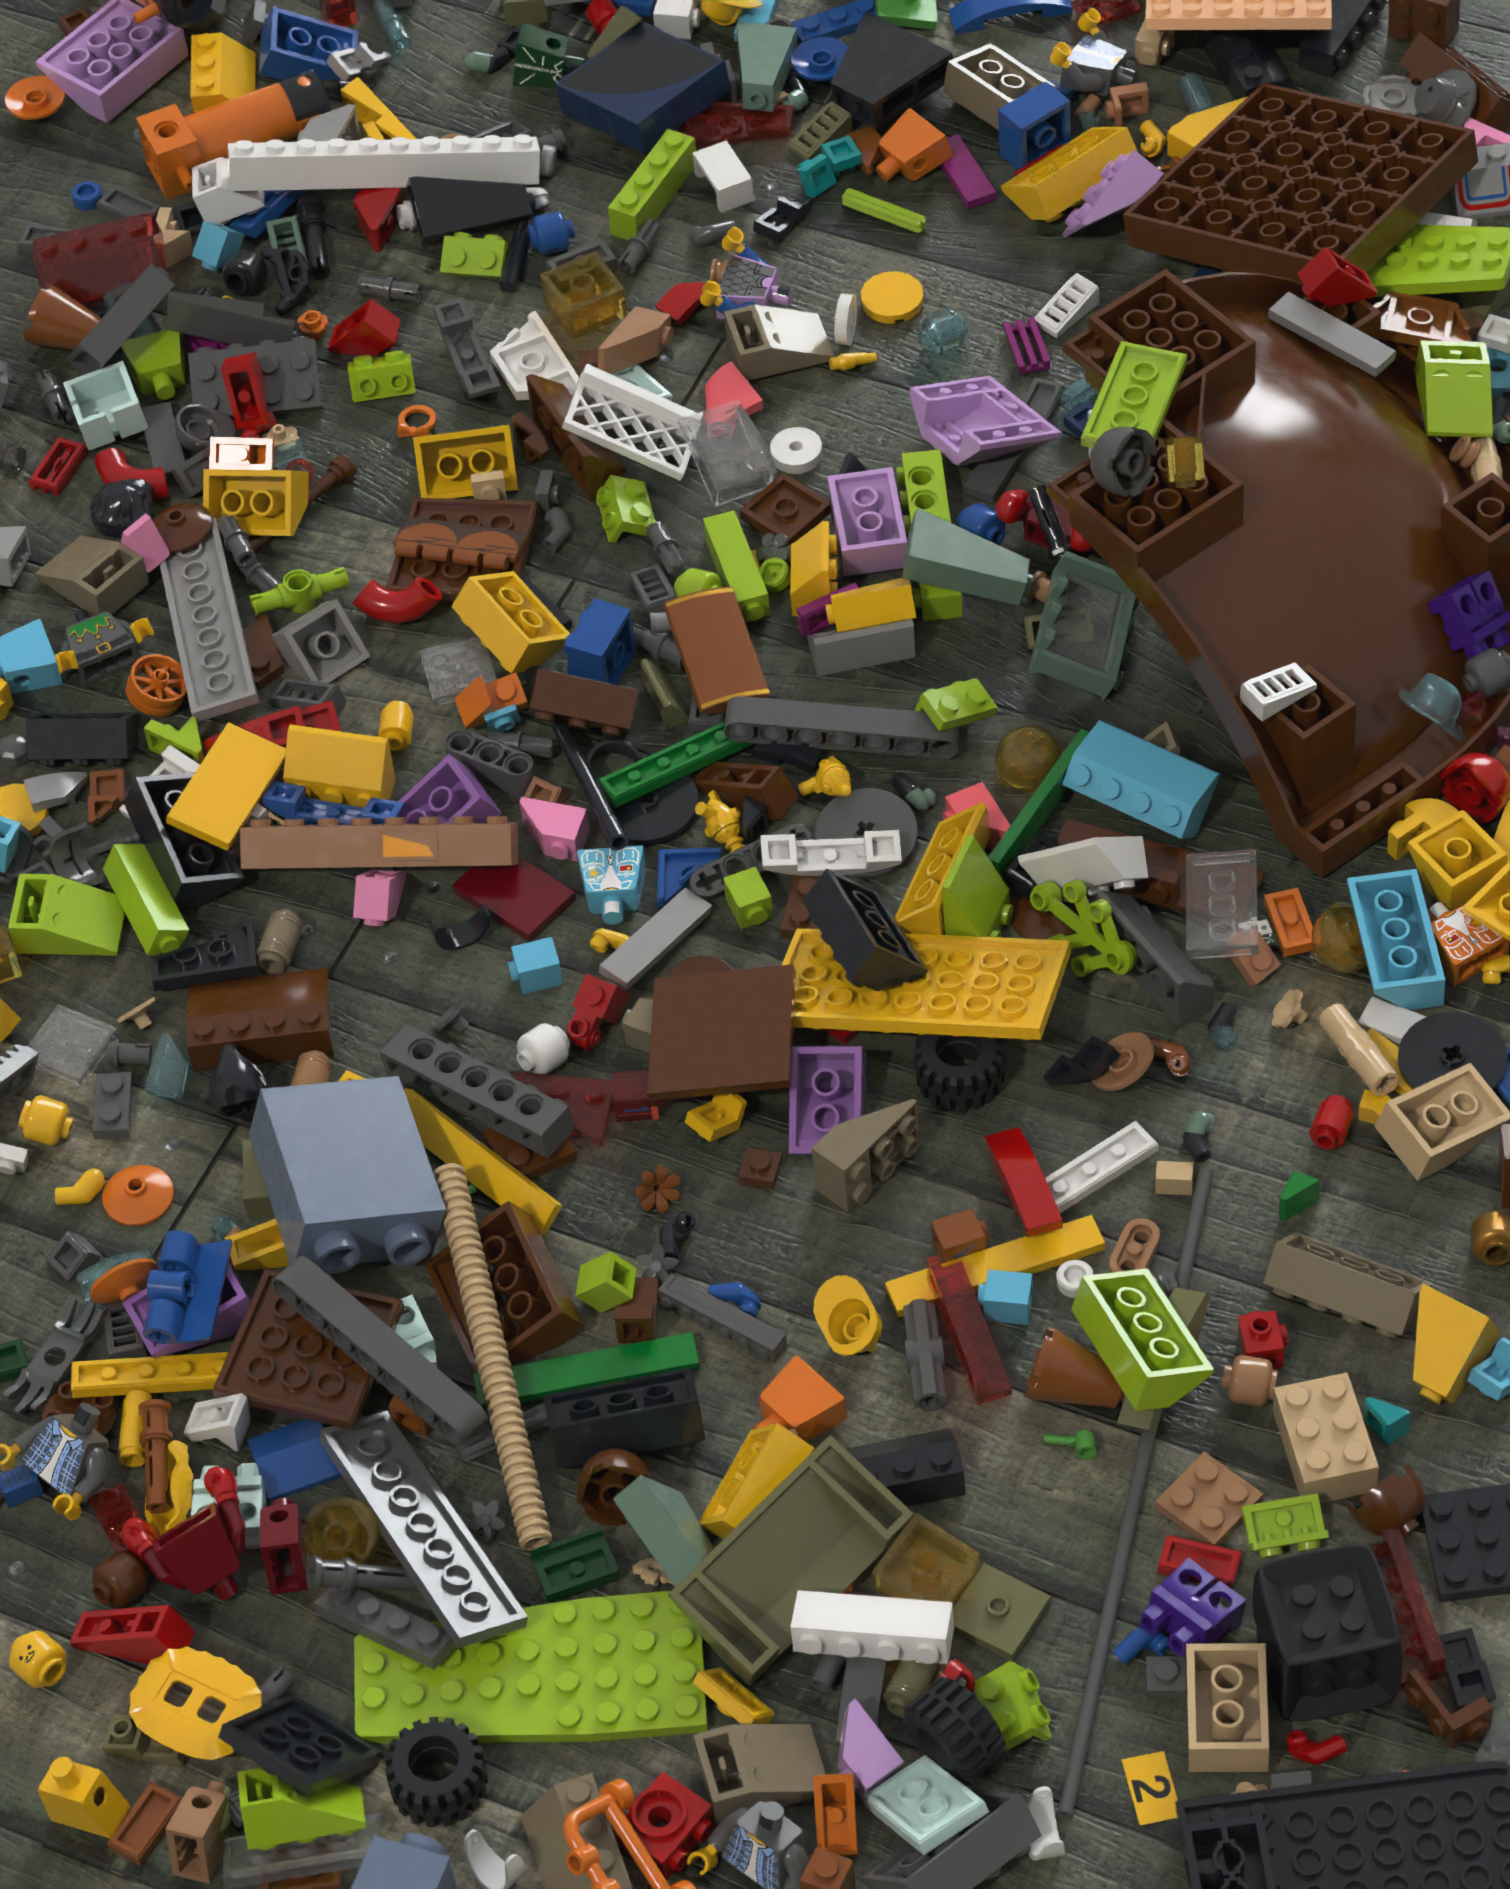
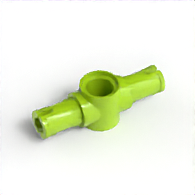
M344 567L319 575L297 569L288 572L284 576L283 583L277 584V588L251 595L249 599L255 616L280 608H284V610L290 609L295 613H306L315 607L316 600L321 599L322 595L338 589L348 588L350 583Z

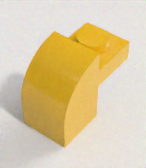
M1432 798L1417 799L1405 804L1404 820L1397 821L1388 831L1387 853L1397 861L1410 852L1407 847L1408 841L1459 811L1445 801Z

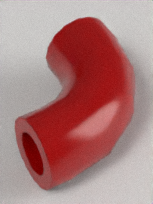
M107 448L96 455L95 467L104 485L112 481L118 482L138 478L146 481L153 488V501L170 498L162 467L153 469L133 468L128 464L125 453L117 448Z
M416 577L410 586L401 591L389 590L380 585L375 579H372L358 594L352 604L377 621L401 624L421 619L436 607L443 596L434 583L423 577Z

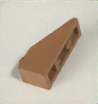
M635 306L598 348V369L614 374L657 357L666 346L671 344L674 329L670 327L671 314Z

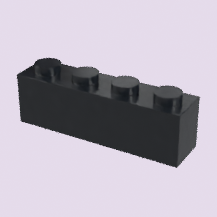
M1331 0L1332 29L1309 30L1299 45V68L1333 78L1339 67L1343 68L1345 66L1348 54L1352 49L1358 47L1361 35L1365 30L1371 28L1374 16L1378 11L1384 9L1387 0Z

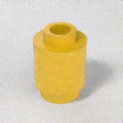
M391 701L381 711L378 737L388 738L389 747L392 751L403 750L411 743L414 714L407 703Z

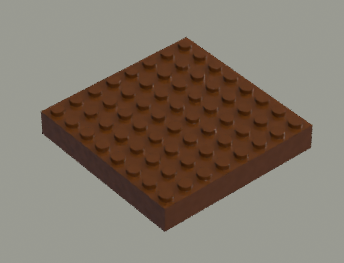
M1262 83L1123 214L1128 245L1144 251L1211 266L1224 271L1260 272L1289 278L1302 285L1303 283L1297 273L1324 247H1327L1367 273L1478 163L1475 130Z

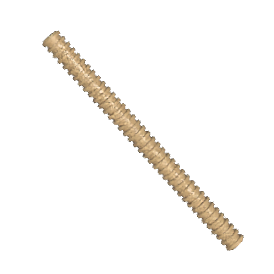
M444 1164L433 1172L446 1208L443 1218L444 1228L446 1229V1237L449 1239L448 1245L451 1249L450 1254L453 1258L455 1275L460 1287V1296L462 1297V1305L467 1317L466 1322L469 1326L471 1343L474 1346L473 1351L476 1356L478 1373L481 1376L480 1381L483 1385L485 1402L488 1406L487 1411L490 1415V1424L493 1426L492 1432L495 1436L497 1453L500 1456L499 1462L502 1466L504 1483L507 1486L506 1492L509 1496V1504L512 1507L511 1513L514 1517V1526L517 1528L516 1534L519 1538V1547L530 1551L550 1544L552 1542V1533L550 1532L549 1522H547V1513L544 1511L543 1495L540 1491V1483L537 1480L538 1475L535 1470V1462L532 1460L533 1454L530 1450V1441L525 1430L526 1424L523 1420V1412L520 1409L521 1404L518 1400V1391L513 1379L514 1374L511 1370V1362L506 1350L504 1333L501 1330L502 1324L499 1320L497 1303L492 1291V1283L490 1282V1274L485 1262L481 1237L478 1233L474 1207L471 1204L472 1199L469 1195L467 1178L464 1176L465 1170L459 1164Z

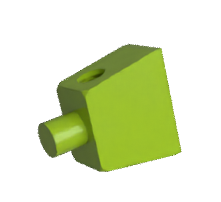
M164 330L128 339L121 345L125 366L142 395L156 393L159 399L167 400L174 396V388L182 387L186 383L184 350L180 332Z

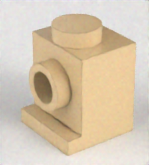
M1144 20L1135 39V63L1159 67L1163 57L1168 56L1171 48L1174 49L1175 30H1145Z

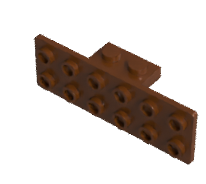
M1067 819L1056 842L1065 845L1094 837H1124L1132 835ZM1143 839L1149 878L1135 881V887L1130 889L1114 890V886L1109 887L1111 892L1131 895L1138 900L1237 926L1244 924L1264 878V872L1259 869Z

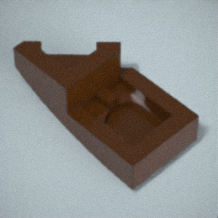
M521 411L511 418L514 440L524 447L526 460L531 462L537 457L543 458L549 453V448L541 431Z

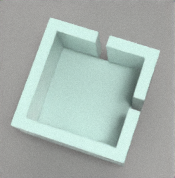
M123 361L63 382L89 451L116 441L114 436L121 435V438H125L149 429Z

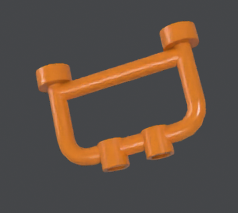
M617 1778L603 1785L599 1797L572 1810L566 1816L563 1824V1833L566 1843L572 1851L566 1856V1865L574 1875L586 1873L593 1884L589 1889H621L619 1883L613 1878H608L599 1865L600 1855L598 1850L593 1845L586 1844L579 1832V1826L582 1823L603 1812L652 1889H696L687 1880H680L670 1886L623 1813V1811L632 1807L634 1803L633 1790L625 1780Z

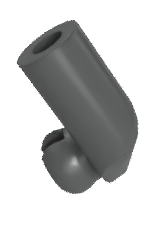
M733 220L710 224L704 227L697 225L690 230L689 238L694 245L705 247L724 238L731 227L737 226Z
M554 507L545 514V521H550L548 525L552 527V531L543 540V545L550 552H556L572 532L567 512L559 507Z

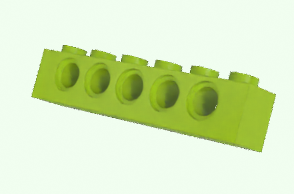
M941 449L901 453L902 467H896L898 487L904 486L905 491H900L901 511L908 510V515H903L906 535L909 534L916 509L924 510L951 523ZM911 581L912 584L918 583V588L913 589L915 609L921 608L923 621L963 617L961 592Z

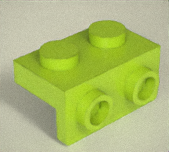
M455 232L454 236H444L440 273L445 276L499 280L510 246L503 240V237L498 235H484L483 239L472 238V235L468 233Z
M391 351L385 353V357L374 359L370 355H363L353 358V362H348V376L354 402L415 393L410 353L404 354L403 351Z
M610 475L604 486L599 488L596 502L600 508L602 526L606 531L608 542L616 543L622 532L647 536V527L656 521L645 482Z
M974 678L963 682L956 681L946 687L926 690L920 695L914 711L926 712L940 732L995 715L998 707L979 680Z
M1318 1493L1241 1507L1249 1553L1259 1551L1260 1558L1282 1555V1547L1297 1545L1298 1552L1321 1548L1320 1541L1329 1538L1328 1530H1325Z
M1011 1660L975 1680L977 1698L997 1722L1006 1743V1751L1033 1736L1043 1741L1052 1738L1048 1726L1050 1716L1040 1701L1037 1692L1039 1690V1682L1035 1674L1030 1669H1025Z

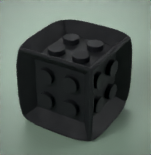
M1353 1544L1319 1549L1280 1558L1258 1568L1253 1580V1616L1257 1625L1258 1643H1266V1671L1278 1709L1285 1720L1309 1721L1372 1708L1396 1697L1401 1687L1403 1652L1399 1641L1398 1623L1380 1565L1368 1545Z

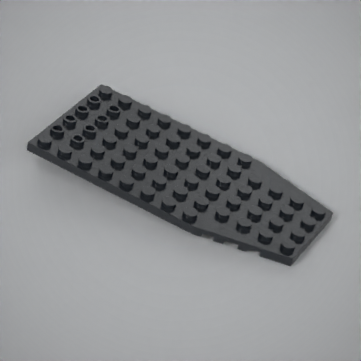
M1493 1760L1175 1801L1189 1889H1510V1765H1508V1762Z

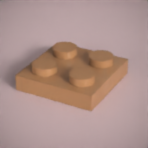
M1204 1451L1155 1501V1509L1198 1541L1220 1547L1243 1523L1241 1507L1263 1503L1264 1494Z

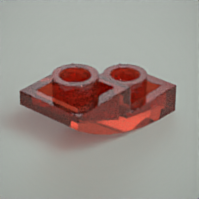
M1075 0L1070 3L1078 19L1084 13H1087L1090 8L1096 9L1101 16V20L1097 25L1121 20L1141 11L1137 0Z
M122 1482L92 1496L88 1502L115 1553L118 1551L133 1553L124 1545L120 1533L123 1524L128 1519L141 1517L133 1500Z

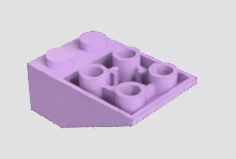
M1136 150L1131 151L1125 156L1121 153L1114 162L1110 160L1099 173L1103 178L1097 185H1091L1082 197L1085 203L1079 210L1075 208L1067 217L1065 224L1068 226L1062 235L1064 237L1072 235L1131 207L1158 182L1163 172Z

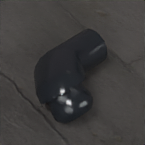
M683 1211L662 1225L659 1238L660 1243L665 1249L664 1258L673 1257L678 1259V1243L689 1236L696 1225V1218L692 1213Z

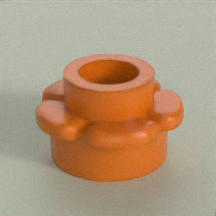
M309 310L298 318V329L302 332L303 336L309 337V339L320 338L326 333L328 318L326 315H321L319 311Z

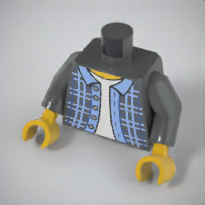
M1090 8L1078 21L1079 28L1082 31L1090 32L1091 36L1085 34L1072 50L1066 43L1060 41L1053 48V52L1050 54V61L1055 66H1062L1061 87L1105 97L1110 95V88L1117 87L1118 84L1123 86L1136 84L1138 71L1126 67V51L1112 45L1103 29H1098L1096 25L1101 20V16L1094 8Z
M81 1403L76 1414L48 1416L13 1439L12 1446L8 1447L6 1444H0V1457L7 1454V1457L0 1462V1469L4 1471L13 1469L16 1464V1456L21 1454L20 1462L61 1493L53 1502L55 1512L58 1515L64 1513L68 1520H77L81 1515L79 1504L81 1502L86 1503L107 1479L106 1454L109 1442L107 1438L94 1429L100 1416V1411L90 1404Z
M770 1801L766 1803L757 1802L751 1809L743 1807L725 1816L707 1839L709 1845L691 1853L687 1859V1864L691 1865L702 1857L705 1867L699 1875H703L717 1866V1852L720 1851L722 1852L721 1858L764 1889H802L800 1879L809 1860L805 1852L804 1832L799 1826L783 1816L784 1809L779 1803Z

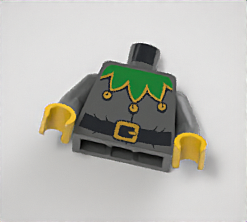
M88 610L76 612L72 617L74 624L68 626L65 630L67 640L61 644L60 652L55 655L59 674L74 668L77 670L82 687H85L132 667L137 659H139L135 642L141 643L146 636H153L155 634L148 618L139 619L131 624L121 619H115L109 612L105 611L94 616Z

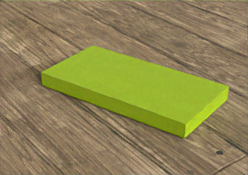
M1121 341L1081 436V446L1093 448L1097 439L1105 431L1118 426H1130L1146 430L1151 434L1155 442L1186 367L1187 354Z

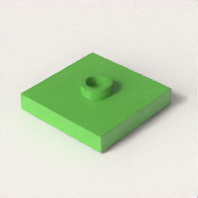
M875 0L876 16L896 26L936 30L938 22L936 0Z

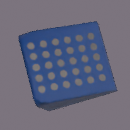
M25 1465L0 1474V1489L8 1508L44 1494L37 1474Z

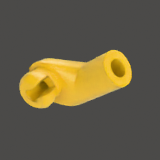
M1146 120L1141 124L1140 131L1147 141L1145 144L1141 142L1140 149L1146 157L1153 158L1161 153L1166 143V137L1153 121Z
M600 928L593 932L594 937L590 940V947L599 953L606 952L608 946L617 950L630 936Z
M1501 955L1483 964L1481 971H1483L1482 981L1484 984L1498 985L1501 982V973H1510V955Z
M92 1168L86 1171L73 1187H56V1205L90 1203L104 1185L103 1173L99 1169Z

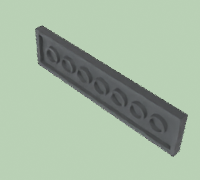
M387 1411L359 1418L354 1430L338 1426L320 1429L319 1442L457 1648L526 1627L527 1614Z

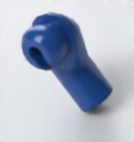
M734 1282L709 1286L708 1293L724 1302L733 1301L739 1306V1310L754 1318L758 1315V1310L761 1308L760 1299L744 1284Z
M1137 1628L1112 1652L1122 1663L1127 1665L1141 1650H1153L1159 1656L1166 1654L1170 1650L1168 1645L1169 1637L1166 1636V1631L1163 1629L1156 1635H1150L1144 1629Z

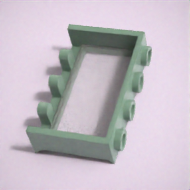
M1064 552L1052 571L1028 674L1042 673L1099 695L1103 701L1111 689L1115 691L1118 689L1123 677V671L1119 670L1120 664L1124 663L1129 651V646L1125 644V641L1131 635L1135 620L1131 619V615L1136 611L1139 600L1112 568L1071 552Z

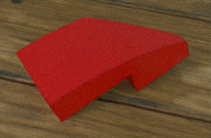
M706 282L676 284L662 297L655 307L659 312L671 314V320L682 326L699 305L704 308L707 307L700 301V296L703 293L702 287Z

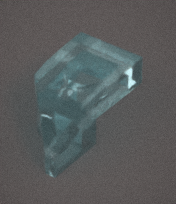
M162 1033L144 1091L150 1095L182 1099L190 1064L168 1033Z

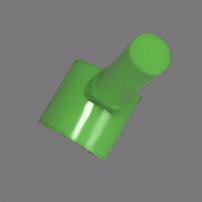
M1080 1430L1075 1436L1045 1434L1044 1443L1075 1447L1076 1456L1081 1459H1092L1097 1455L1094 1435L1089 1430Z

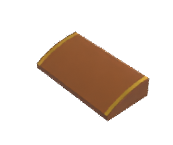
M732 586L702 590L664 603L663 607L700 714L726 713L727 702L731 698L738 696L769 697L770 692Z

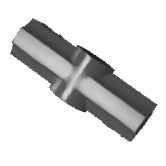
M915 1299L908 1305L903 1306L907 1340H904L907 1371L911 1373L912 1396L915 1408H920L924 1411H935L942 1405L947 1404L943 1376L945 1360L942 1336L939 1337L935 1303L928 1302L926 1299Z

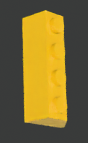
M1092 127L1000 187L1002 192L1031 220L1052 222L1059 219L1063 215L1062 211L1068 207H1075L1085 202L1082 199L1083 195L1091 185H1097L1103 177L1099 173L1110 160L1114 162L1121 153L1125 156L1133 150L1137 151L1128 127Z
M983 802L938 823L894 917L904 933L945 935L942 886L967 835L974 836L983 851L990 838L987 806Z

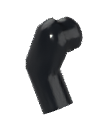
M363 67L361 74L358 76L370 90L377 83V71L373 67ZM338 80L337 95L342 96L341 89L351 81Z

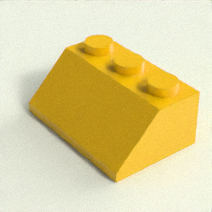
M223 33L191 35L190 97L193 112L256 90V52Z
M510 424L413 438L421 498L453 499L474 496L471 474L503 470L506 491L518 490Z
M204 469L203 506L209 511L212 518L216 517L218 523L221 521L220 517L222 515L235 516L241 529L246 531L248 535L294 536L308 506L309 472L295 470Z
M514 571L469 577L451 606L460 616L461 621L472 629L480 638L481 643L497 657L502 667L511 674L525 672L531 666H540L564 648L565 640L570 634Z
M290 724L283 773L284 783L306 786V798L364 808L371 797L390 800L396 784L388 738Z
M779 1423L750 1430L699 1520L703 1530L722 1539L727 1537L812 1453L814 1447Z

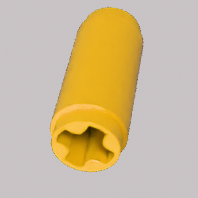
M132 1390L126 1394V1398L123 1401L118 1456L119 1462L127 1467H140L145 1463V1448L139 1443V1434L143 1431L142 1417L138 1413V1406L142 1402L152 1399V1396L146 1391Z

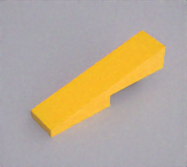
M356 77L341 89L343 106L348 104L356 105L358 121L365 124L373 120L385 140H391L395 137L416 139L359 77Z

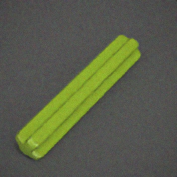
M848 188L842 195V204L844 206L915 233H922L927 226V218L924 215L852 188Z

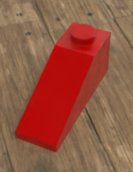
M170 1605L86 1611L82 1613L69 1644L76 1649L149 1665L152 1659L160 1657L167 1649L189 1647L195 1630Z

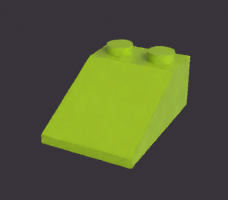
M967 835L942 886L945 935L1001 937V929L1003 925H1009L1014 906L1010 905L1009 889L976 838Z

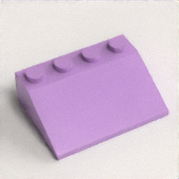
M111 0L36 61V66L85 112L105 123H108L189 56L183 28L175 27L156 15L141 24H136L133 20V14L143 9V7L130 0Z

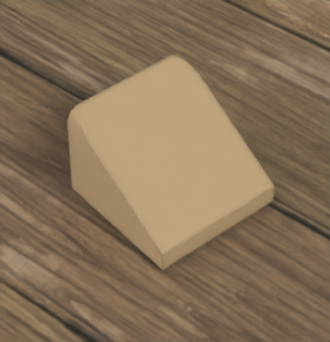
M1157 1161L1155 1194L1192 1195L1194 1162Z

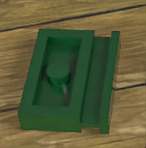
M601 1526L529 1551L531 1562L534 1565L548 1603L620 1579L619 1569Z

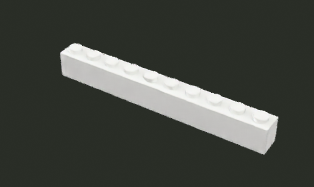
M525 134L516 135L515 137L488 135L484 138L456 136L452 139H439L427 136L422 139L395 137L391 140L363 138L358 141H346L334 138L329 141L302 139L298 142L270 140L264 143H252L251 141L241 140L236 143H228V181L230 191L406 187L408 179L414 176L519 183L525 185L539 184L540 149L537 137Z

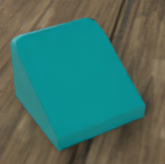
M1373 1397L1365 1399L1364 1422L1384 1444L1388 1446L1409 1432L1411 1416L1409 1411Z

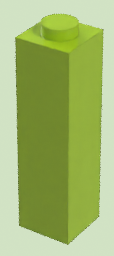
M735 510L703 518L706 544L723 586L733 587L744 621H755L770 616L768 592Z
M114 844L105 862L103 871L146 954H165L180 948L189 932V928L145 845Z

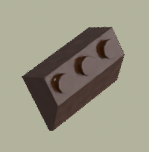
M538 668L533 681L528 713L535 714L534 719L541 722L554 723L555 719L568 721V726L574 729L588 730V726L601 728V733L604 735L621 737L622 733L628 734L631 728L638 689Z

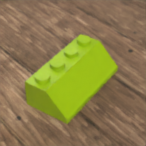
M1148 1269L1082 1276L1071 1311L1135 1411L1170 1407L1212 1375L1214 1371L1212 1365Z

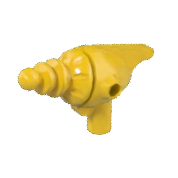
M834 756L821 760L816 776L798 784L799 791L803 797L813 792H823L828 796L847 797L852 792L849 771Z
M712 790L708 793L710 798L708 803L699 802L695 807V812L706 818L707 827L704 830L706 836L715 839L720 844H726L725 849L731 853L746 846L743 844L744 838L739 837L742 833L741 811L737 807L730 808L724 804L718 793Z

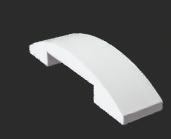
M899 830L864 831L863 838L796 840L795 834L760 836L763 870L781 874L821 876L826 869H829L843 876L878 871L900 865L902 862Z

